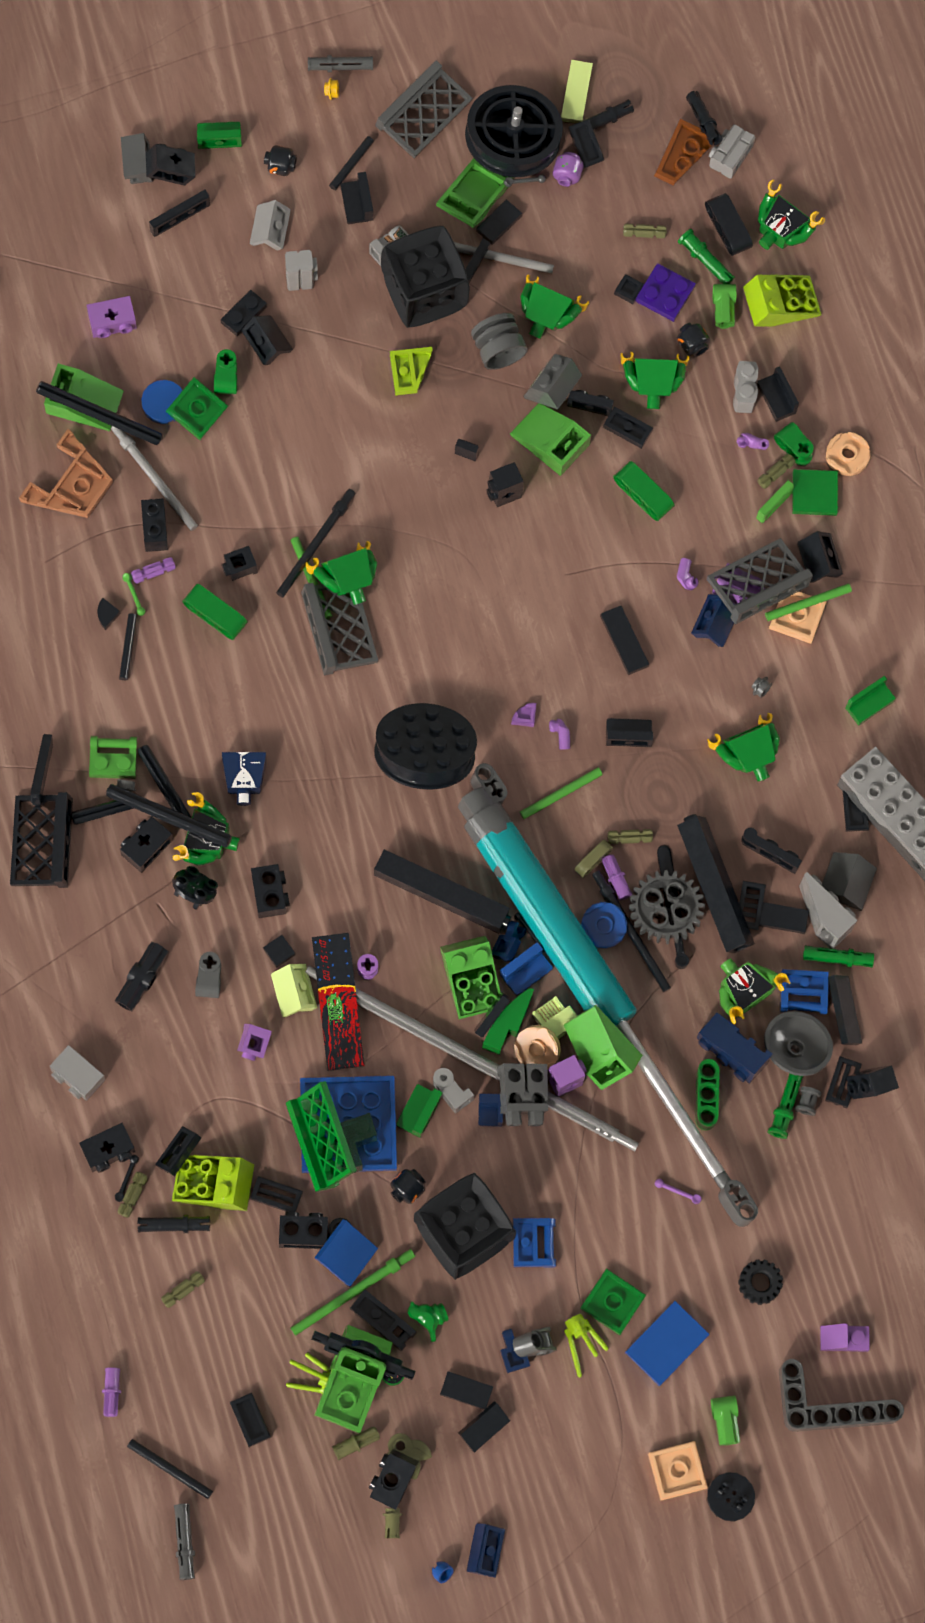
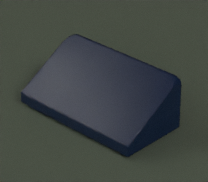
M476 1524L467 1572L496 1578L505 1529L488 1524Z

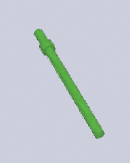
M409 1249L396 1259L394 1257L385 1262V1266L290 1329L296 1336L390 1273L395 1274L401 1270L400 1267L416 1257L415 1254Z

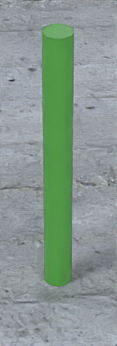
M294 537L290 541L298 559H300L305 551L299 537ZM305 566L303 571L308 583L318 585L319 583L314 574H309ZM318 591L320 598L326 601L322 591ZM329 608L325 612L326 619L332 618Z
M848 583L766 612L765 617L767 621H771L850 593L852 588Z
M597 767L520 811L521 817L526 819L602 776V771Z

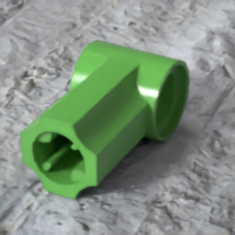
M713 284L712 299L713 304H715V326L721 329H728L735 325L734 304H736V284Z
M736 1396L711 1398V1410L713 1419L716 1420L719 1446L740 1443Z

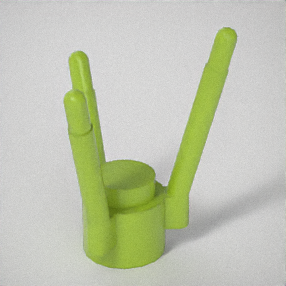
M582 1314L568 1319L565 1322L568 1329L564 1330L579 1378L582 1377V1372L573 1336L576 1339L583 1337L594 1357H597L598 1353L587 1335L588 1331L605 1351L609 1349L592 1328L588 1319L585 1320Z
M306 1353L305 1356L324 1370L323 1373L291 1359L289 1361L291 1365L320 1378L318 1385L322 1386V1388L289 1382L286 1383V1386L322 1394L330 1375V1368L309 1353Z

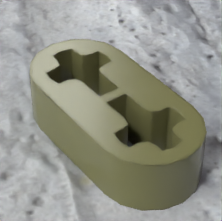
M606 840L601 841L574 870L582 878L586 877L612 851L613 847Z

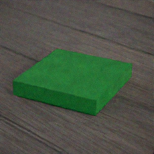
M193 377L165 412L197 439L201 440L228 405Z
M793 469L792 514L837 516L838 471Z
M606 1268L580 1310L620 1336L646 1297V1294Z

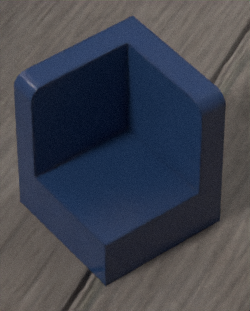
M479 1094V1126L502 1127L503 1114H501L500 1094Z

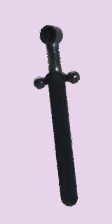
M662 845L657 850L661 876H664V872L667 870L669 876H672L674 867L671 850L668 846ZM672 890L669 892V895L678 897V892ZM665 899V904H666V909H667V913H668L669 923H670V925H674V923H673V921H672V918H671V916H670V908H671V907H668V906H667L666 899ZM681 911L675 914L678 918H682ZM679 936L678 943L674 941L676 950L675 966L679 969H685L689 964V958L685 954L683 938Z

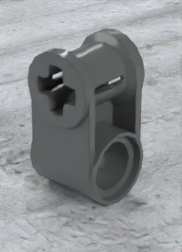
M206 952L200 957L195 988L196 997L219 998L221 962L219 956L214 952ZM209 960H213L214 964H216L212 965V969L207 968Z
M551 1327L532 1330L513 1339L515 1353L520 1357L543 1356L557 1351L556 1346H553L550 1336Z

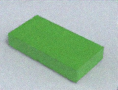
M788 480L759 509L756 519L764 523L790 497L794 484Z

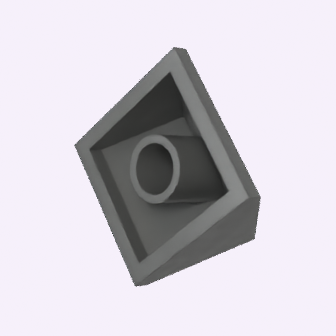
M834 852L821 886L827 891H832L838 897L839 903L862 911L877 868L859 854Z

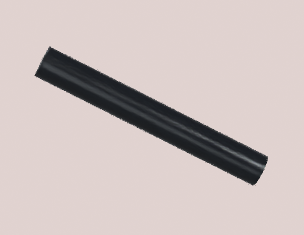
M367 136L332 180L329 184L331 189L337 190L374 142L371 137Z
M133 613L128 614L119 679L127 681L129 676L137 615Z

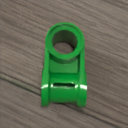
M224 349L217 354L214 393L237 394V359L235 353L229 349ZM226 360H229L228 365H224Z
M790 422L774 435L777 445L787 454H791L797 465L806 466L811 462L814 446L795 423Z

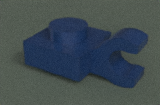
M510 921L505 935H499L491 951L492 956L495 959L511 962L521 944L519 939L526 933V928L519 927L518 922Z
M512 1329L502 1331L506 1348L501 1349L500 1353L507 1374L530 1367L528 1357H520L514 1351Z

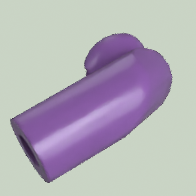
M682 558L678 568L677 579L685 589L693 590L698 586L699 582L697 578L694 579V576H691L689 573L692 561Z
M561 719L550 720L549 730L557 732L559 735V749H571L568 727Z

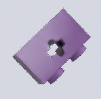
M130 296L86 305L93 338H106L111 334L119 332L125 334L137 329Z
M575 1055L549 1067L547 1077L556 1096L560 1097L582 1086L585 1079L584 1073L587 1070L582 1060L577 1061Z

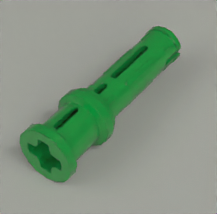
M693 229L687 230L679 238L678 243L680 245L683 244L691 252L690 256L695 259L698 258L722 284H730L735 276L709 252L707 244L701 242L693 234Z
M789 1073L780 1105L774 1109L773 1114L775 1116L772 1126L768 1128V1134L780 1139H787L789 1123L794 1119L792 1110L803 1076Z

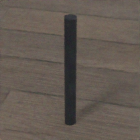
M131 1439L127 1445L129 1449L206 1499L211 1497L213 1493L211 1489L134 1439Z

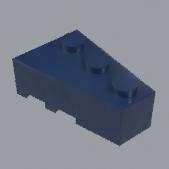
M716 1013L698 1033V1043L706 1051L711 1050L717 1055L716 1059L720 1064L725 1067L728 1065L733 1069V1074L740 1081H746L750 1084L768 1064L773 1053L769 1050H766L765 1053L755 1046L756 1041L751 1037L749 1039L745 1038L739 1032V1028L719 1013Z

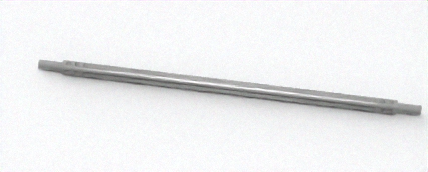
M309 965L306 973L317 980L316 969ZM355 988L357 1004L500 1081V1077L497 1075V1067L500 1065ZM548 1092V1108L611 1142L616 1141L636 1151L639 1143L619 1133V1129Z

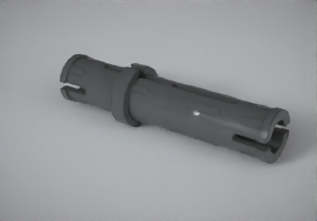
M327 55V57H308V71L327 70V73H332V70H373V56L332 57V55ZM343 63H361V64H343Z
M189 1504L174 1505L178 1550L176 1558H178L179 1580L195 1579L193 1564L195 1550L192 1547Z

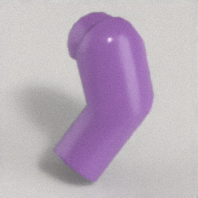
M742 433L741 437L737 438V444L741 448L748 446L753 449L766 450L769 447L767 439L758 438L749 433Z

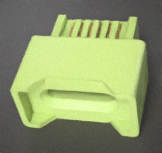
M556 996L532 1012L536 1022L541 1026L549 1028L558 1039L567 1034L564 1024L578 1016L570 1005L565 1008Z

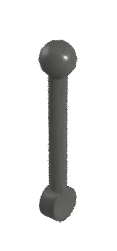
M542 174L538 177L522 179L507 177L504 180V184L507 187H511L512 184L537 181L544 183L546 177Z

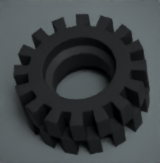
M758 1259L755 1262L748 1263L742 1270L738 1280L740 1293L744 1294L743 1297L749 1299L750 1303L753 1304L755 1302L757 1305L770 1303V1301L778 1296L783 1286V1276L780 1275V1269L776 1268L774 1263H768V1260L760 1261ZM762 1273L769 1278L770 1285L768 1289L758 1291L752 1286L751 1281L755 1274Z

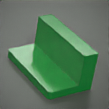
M198 123V149L242 147L241 123Z
M885 676L848 700L845 709L858 726L895 702V696L885 685L887 682Z
M417 1084L396 1126L421 1138L442 1098L443 1092L435 1088L431 1091Z

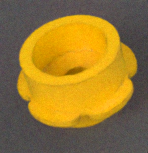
M332 78L324 84L325 96H329L330 100L339 97L338 80H332Z

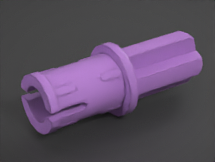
M613 854L605 856L602 859V863L609 876L608 881L612 883L618 899L624 900L630 897L632 892L624 878L625 873L621 871Z
M105 1368V1388L102 1390V1393H104L103 1414L106 1417H116L118 1415L119 1394H121V1390H119L120 1368Z

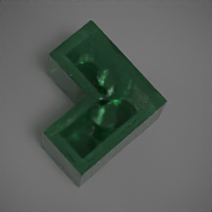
M370 1113L341 1122L357 1170L354 1173L363 1170L357 1147L377 1141V1132ZM325 1129V1136L328 1139L329 1131ZM335 1137L334 1144L337 1146V1145H338V1141H337V1139H336V1137ZM333 1152V1159L335 1161L336 1153ZM343 1159L342 1167L347 1169Z

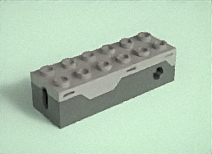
M874 747L841 775L837 786L848 794L851 801L862 813L864 812L868 816V820L925 881V799L878 748Z

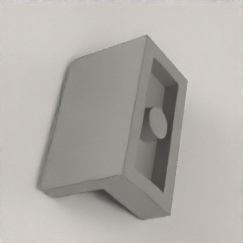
M276 200L259 204L256 209L250 244L256 246L265 243L275 250L283 249L291 209Z

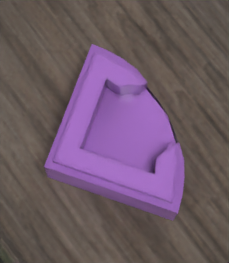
M528 703L517 710L513 715L511 725L534 727L536 703Z

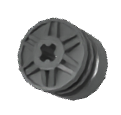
M502 313L488 317L471 330V336L475 340L476 347L481 349L480 357L487 369L495 370L510 366L523 358L528 351L523 336L518 334L519 327L511 313Z

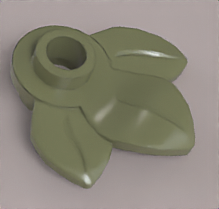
M397 1433L389 1439L388 1455L392 1449H395L419 1461L411 1478L417 1479L420 1472V1461L432 1457L428 1446L421 1440H411L403 1433ZM398 1441L404 1442L405 1447L403 1450L396 1449Z

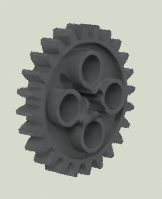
M665 870L664 876H660L659 872L656 871L655 878L647 875V883L640 880V888L634 887L633 893L635 895L630 896V901L633 904L629 905V910L634 912L630 914V918L633 920L637 919L634 922L635 928L642 926L640 929L641 935L648 932V940L655 936L657 937L656 941L658 944L662 938H665L666 944H669L670 938H673L678 943L679 936L686 940L687 931L694 934L695 929L693 926L700 927L701 922L698 919H703L704 913L701 910H704L705 904L699 902L703 901V895H697L700 889L699 886L692 888L694 880L685 882V874L677 878V871H674L672 876H669L667 870ZM660 889L664 890L667 906L671 907L670 916L674 925L669 923L667 909L663 907L664 899ZM672 890H676L680 892L681 895L678 897H672L671 895H669V892ZM654 896L658 898V901L650 903L647 901V898ZM683 911L687 916L685 918H678L675 914ZM656 917H661L665 920V922L662 924H656L653 921V919Z

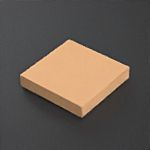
M797 592L778 602L776 609L811 596ZM827 601L776 618L771 621L769 629L811 644Z
M695 1441L648 1453L660 1501L708 1489Z

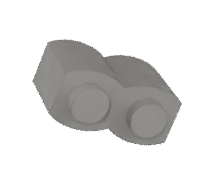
M740 361L738 363L734 377L735 394L733 407L735 412L752 413L758 395L756 385L758 366L756 362Z

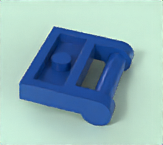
M782 969L781 973H785L791 983H782L784 991L780 993V1012L799 1010L817 1011L819 1014H827L829 972ZM788 995L820 996V1002L788 1001Z
M513 1218V1228L516 1231V1236L513 1240L514 1267H557L556 1259H554L553 1227H556V1219ZM537 1227H544V1258H538Z

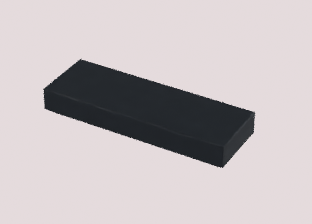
M201 191L149 221L152 235L156 237L209 207L210 197L207 191Z
M622 606L601 613L600 617L627 674L631 675L649 667V662Z
M44 734L42 737L30 793L32 805H41L53 749V739L50 734Z
M832 975L828 977L841 1044H862L849 976Z

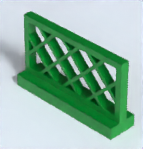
M326 1081L318 1083L300 1097L286 1102L315 1192L337 1187L340 1185L339 1182L357 1170ZM320 1092L322 1095V1102L319 1100ZM318 1107L321 1109L320 1117L317 1115ZM327 1114L330 1118V1124L327 1123ZM325 1129H326L327 1131H329V1132H328V1139H326V1138L324 1137V1136H325ZM335 1137H336V1139H337V1141H338V1145H337V1146L334 1144ZM333 1152L336 1153L335 1161L332 1160ZM343 1159L347 1169L342 1167Z

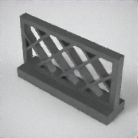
M437 60L378 117L375 124L380 131L384 130L413 158L473 99L441 69L442 65ZM440 77L447 83L448 90L436 89V81ZM423 94H433V104H421V96ZM436 94H448V104H437ZM451 94H459L465 101L462 104H452ZM409 108H418L419 119L407 118V110ZM422 109H433L434 119H422ZM437 109H449V117L447 119H437ZM394 123H404V133H396L390 127ZM407 123H419V133H408ZM422 123H434V132L423 133ZM408 138H420V146L414 150L408 145Z
M780 538L708 575L707 581L731 612L730 618L736 625L808 587L813 575L809 569H803ZM779 547L784 554L783 558L771 556V550ZM756 558L766 560L765 568L752 565L753 560ZM769 561L782 564L780 572L768 569ZM784 565L794 567L797 573L793 575L783 573ZM738 567L748 569L747 577L735 575L734 570ZM751 570L763 573L762 581L749 578ZM766 574L779 577L778 583L771 584L765 582ZM719 577L730 579L728 587L719 585L715 579ZM732 580L745 583L744 591L731 588ZM748 584L761 587L760 592L757 594L746 592ZM729 594L742 596V601L734 605L729 599Z
M304 584L301 594L324 676L331 675L334 671L378 663L363 604L353 605L351 598L349 599L344 595L338 596L337 593H333L323 584ZM327 590L333 596L329 602H326L320 598L318 591ZM336 596L347 603L342 611L331 605ZM349 604L358 609L359 615L356 619L344 613ZM328 608L339 615L335 623L325 618V612ZM341 617L353 623L348 632L337 626ZM355 625L364 630L365 635L362 640L350 634ZM333 629L345 636L340 644L331 639L330 634ZM347 638L359 644L354 653L342 646ZM362 646L370 651L371 658L363 659L356 655V653ZM339 650L350 656L348 662L338 664L336 655Z

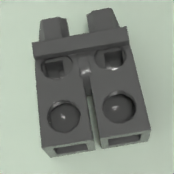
M504 1063L498 1066L497 1075L500 1077L501 1089L500 1109L501 1114H505L507 1126L522 1125L521 1114H528V1126L543 1125L544 1113L548 1111L547 1064L524 1065Z

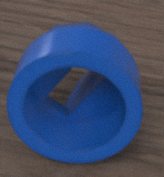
M437 1562V1566L435 1568L432 1567V1575L439 1583H445L451 1578L453 1568L446 1562Z

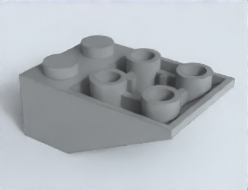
M806 872L799 888L806 908L809 910L808 914L815 935L829 948L834 949L852 932L857 922L856 915L850 908H844L832 891L824 889L818 877L815 875L811 876Z

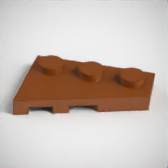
M680 119L654 177L674 186L713 146L709 144L705 133H702L699 127Z

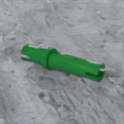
M804 945L803 960L845 964L847 967L854 965L873 968L874 953L854 951V949L850 948L848 950Z

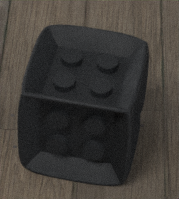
M434 226L406 235L390 242L382 249L381 269L384 274L385 284L397 313L407 328L421 326L460 311L468 304L470 286L466 270L452 237L444 226Z
M476 1173L458 1180L434 1196L414 1213V1222L417 1224L422 1237L454 1280L468 1274L495 1256L513 1241L516 1236V1231L507 1214L487 1185Z

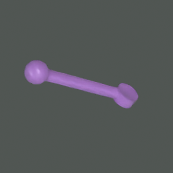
M662 1179L655 1181L657 1188L663 1187L689 1198L694 1204L701 1202V1196L698 1194L691 1195L664 1183Z

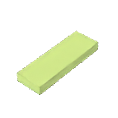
M571 60L561 114L562 121L576 124L583 121L593 63Z

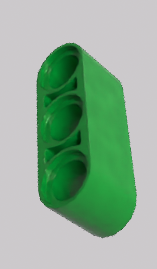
M629 461L613 476L616 484L655 521H659L675 506L673 500L632 461Z
M196 584L182 600V603L191 612L231 640H234L248 623L243 615L200 584Z
M712 1059L703 1060L696 1073L695 1122L701 1130L705 1131L715 1126L719 1116L720 1069L717 1062ZM710 1067L714 1071V1075L705 1076L702 1068ZM709 1090L713 1093V1098L707 1100L703 1098L701 1092ZM709 1113L713 1117V1121L710 1123L704 1122L701 1119V1114Z

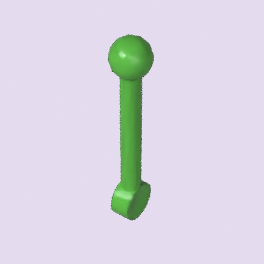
M124 573L123 580L129 586L137 606V614L143 616L145 609L141 606L132 584V575Z

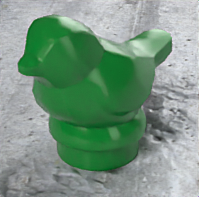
M412 1301L407 1310L408 1315L412 1319L417 1320L428 1330L431 1342L436 1341L435 1332L437 1326L443 1325L444 1322L449 1320L442 1303H435L430 1306L428 1304L417 1305Z

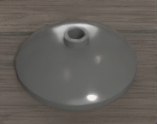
M796 1011L782 1013L772 1019L765 1030V1049L773 1053L770 1059L785 1072L798 1076L813 1075L824 1069L831 1059L833 1053L832 1038L826 1027L809 1014Z

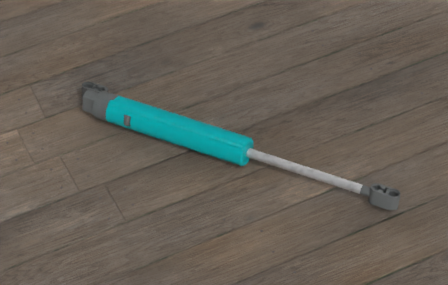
M486 763L479 764L470 779L474 790L462 797L458 805L459 810L467 821L464 825L466 832L497 876L501 885L584 1011L597 1005L643 1055L638 1062L639 1067L720 1188L718 1194L720 1203L737 1226H748L757 1217V1205L741 1182L730 1179L627 1023L636 1014V1007L503 808L502 804L507 796L506 786L491 765ZM478 775H484L487 780L480 779ZM740 1209L746 1210L749 1218L744 1217Z

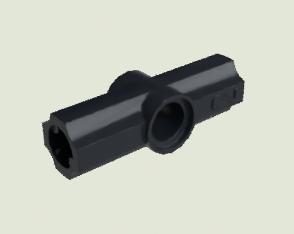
M151 941L140 961L136 962L129 971L126 978L127 981L116 997L115 1002L122 1008L133 1012L144 992L148 991L157 977V971L166 959L169 951Z

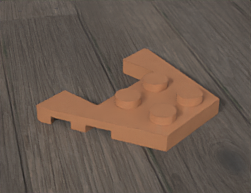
M67 429L57 443V448L75 458L51 493L30 482L20 495L19 500L22 503L88 518L112 485L113 480L95 458L93 459L87 452L83 444L75 438L71 430Z

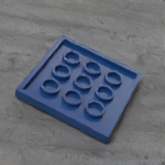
M394 1076L300 1078V1096L318 1083L326 1081L357 1170L355 1172L397 1171ZM320 1092L319 1100L322 1102V1095ZM318 1107L317 1115L320 1117L321 1109ZM327 1114V1123L330 1124V1118ZM325 1129V1136H324V1137H325L326 1139H328V1132H329V1131H327V1130ZM335 1137L334 1144L337 1146V1145H338V1141H337V1139H336V1137ZM333 1152L332 1160L335 1161L336 1153ZM302 1153V1173H309ZM343 1159L342 1167L347 1169Z

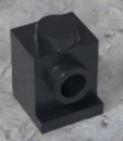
M249 546L223 555L225 562L221 564L226 577L230 575L232 581L252 573L253 575L258 573L257 564ZM236 565H242V567L235 569Z

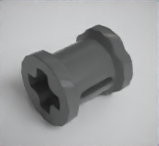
M803 1086L800 1090L802 1092L799 1105H796L795 1110L805 1115L815 1116V1106L818 1097L821 1096V1092L817 1089Z

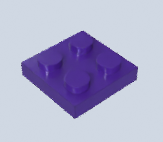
M657 263L637 295L635 302L674 322L694 290L696 283Z

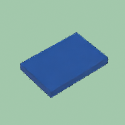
M674 1301L625 1353L660 1387L710 1334Z

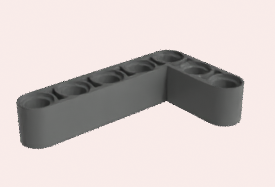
M789 1359L779 1369L784 1424L790 1431L799 1432L893 1424L901 1419L904 1414V1407L901 1402L893 1399L807 1406L802 1364L796 1359ZM791 1365L795 1367L797 1375L789 1377L785 1373L786 1366ZM788 1390H796L799 1393V1400H790L787 1395ZM887 1406L896 1408L897 1417L891 1418L887 1415ZM863 1408H869L873 1411V1419L867 1420L863 1417ZM839 1410H846L849 1413V1421L844 1422L839 1419ZM815 1412L824 1413L826 1417L825 1423L820 1424L816 1422L814 1418ZM791 1414L800 1415L802 1424L798 1426L792 1424L790 1420Z

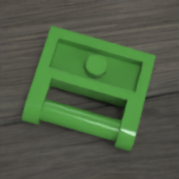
M91 736L90 778L136 779L137 737L109 739ZM98 747L129 748V754L98 753Z

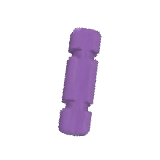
M169 557L163 559L162 563L158 561L143 567V570H140V568L131 572L134 582L138 584L143 582L145 578L147 580L164 574L166 570L167 572L173 571L176 567L173 559Z

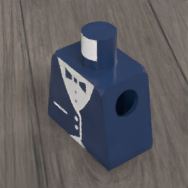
M222 752L228 794H237V805L239 806L251 805V794L261 793L266 767V752Z

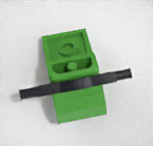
M346 1325L342 1336L333 1332L327 1336L316 1330L312 1335L311 1340L325 1345V1351L335 1354L329 1369L330 1375L314 1416L360 1433L383 1375L385 1374L392 1378H397L398 1375H401L410 1380L414 1378L415 1370L402 1366V1360L390 1356L393 1342L350 1325Z

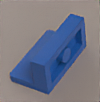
M538 942L500 970L501 978L516 996L520 995L553 969L552 965L542 954L543 948Z

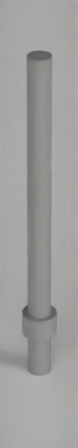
M454 242L459 253L474 255L478 248ZM488 250L484 256L486 259L552 273L554 268L552 264Z
M112 426L111 430L120 440V445L123 449L129 451L190 531L196 529L198 526L141 454L135 446L136 442L130 435L127 436L124 431Z

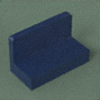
M708 594L691 634L696 638H708L718 647H724L734 622L730 618L731 612L718 595Z

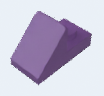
M847 1323L820 1326V1351L868 1352L869 1326H848Z

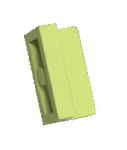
M289 964L271 974L282 1017H288L298 1011H312L318 1008L309 975L306 973V964Z

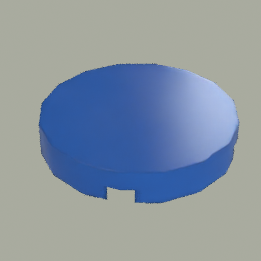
M168 380L155 381L148 385L143 391L141 398L142 408L147 418L160 424H167L173 420L176 421L165 411L183 391L182 388Z
M600 902L593 904L583 915L581 926L593 944L598 948L607 949L616 946L627 933L628 922L626 916L618 906L612 903Z

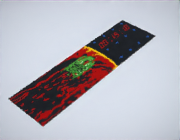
M349 933L312 937L327 1071L365 1066Z

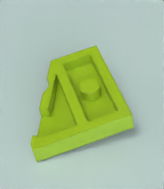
M432 347L390 351L395 396L418 393L432 355Z

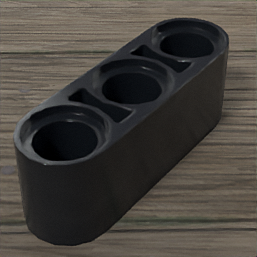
M726 193L705 201L706 211L731 256L753 247L752 239Z

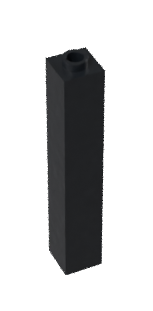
M696 814L685 817L683 819L684 822L677 825L724 948L726 952L737 953L754 945L753 937L706 817L697 816Z
M385 849L374 868V876L499 934L502 928L506 929L511 920L509 907Z

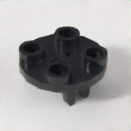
M188 866L186 869L176 872L172 879L175 889L174 895L177 897L180 895L182 898L194 903L192 908L195 910L202 906V904L212 902L217 894V882L200 873L194 866Z
M727 1472L719 1475L711 1482L707 1490L706 1501L716 1517L724 1521L735 1522L743 1519L751 1512L755 1504V1491L746 1477L738 1473Z

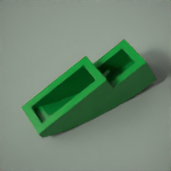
M527 989L502 1011L490 1028L483 1042L482 1049L500 1055L507 1035L517 1037L531 1002L534 989Z

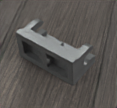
M145 134L121 137L124 178L130 179L131 184L153 182V178L146 177V152L150 149V142Z

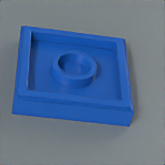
M342 1219L314 1258L343 1283L351 1286L378 1248L349 1222Z

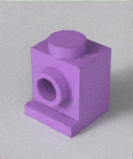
M244 1024V1031L237 1051L243 1052L242 1057L255 1061L256 1057L264 1058L272 1031L251 1024ZM250 1039H254L255 1045L253 1047H249L248 1045Z

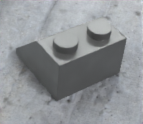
M554 354L523 397L527 400L559 409L582 374L571 358Z

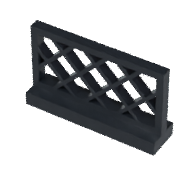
M58 792V795H43L41 805H35L25 816L21 812V802H31V795L15 796L10 885L68 888L73 798L68 792ZM48 801H55V809L47 815L41 807ZM39 810L46 818L35 826L29 819ZM50 821L54 825V831L46 838L40 829ZM25 822H28L34 829L23 838L20 834V827ZM38 832L45 840L34 849L28 841ZM26 843L32 849V852L22 860L18 856V850ZM49 843L53 851L45 860L38 852ZM37 855L43 863L32 871L26 863ZM25 866L31 874L25 880H17V872ZM45 866H48L51 869V880H41L37 874Z

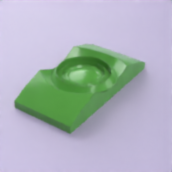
M473 158L438 200L436 206L474 228L485 218L496 200L503 196L508 189L504 184V180L507 177L487 170Z

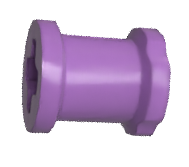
M365 954L359 958L357 964L358 974L365 980L373 979L378 974V960L371 954ZM365 963H370V971H366Z

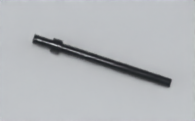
M348 489L341 500L337 501L332 507V513L277 590L278 596L284 598L306 566V562H309L339 517L343 516L348 510L347 506L356 494L352 489Z
M600 870L596 871L592 876L601 889L599 891L604 900L607 899L608 903L618 906L623 911L628 922L627 934L663 993L671 989V986L614 895L616 893L612 885H608Z

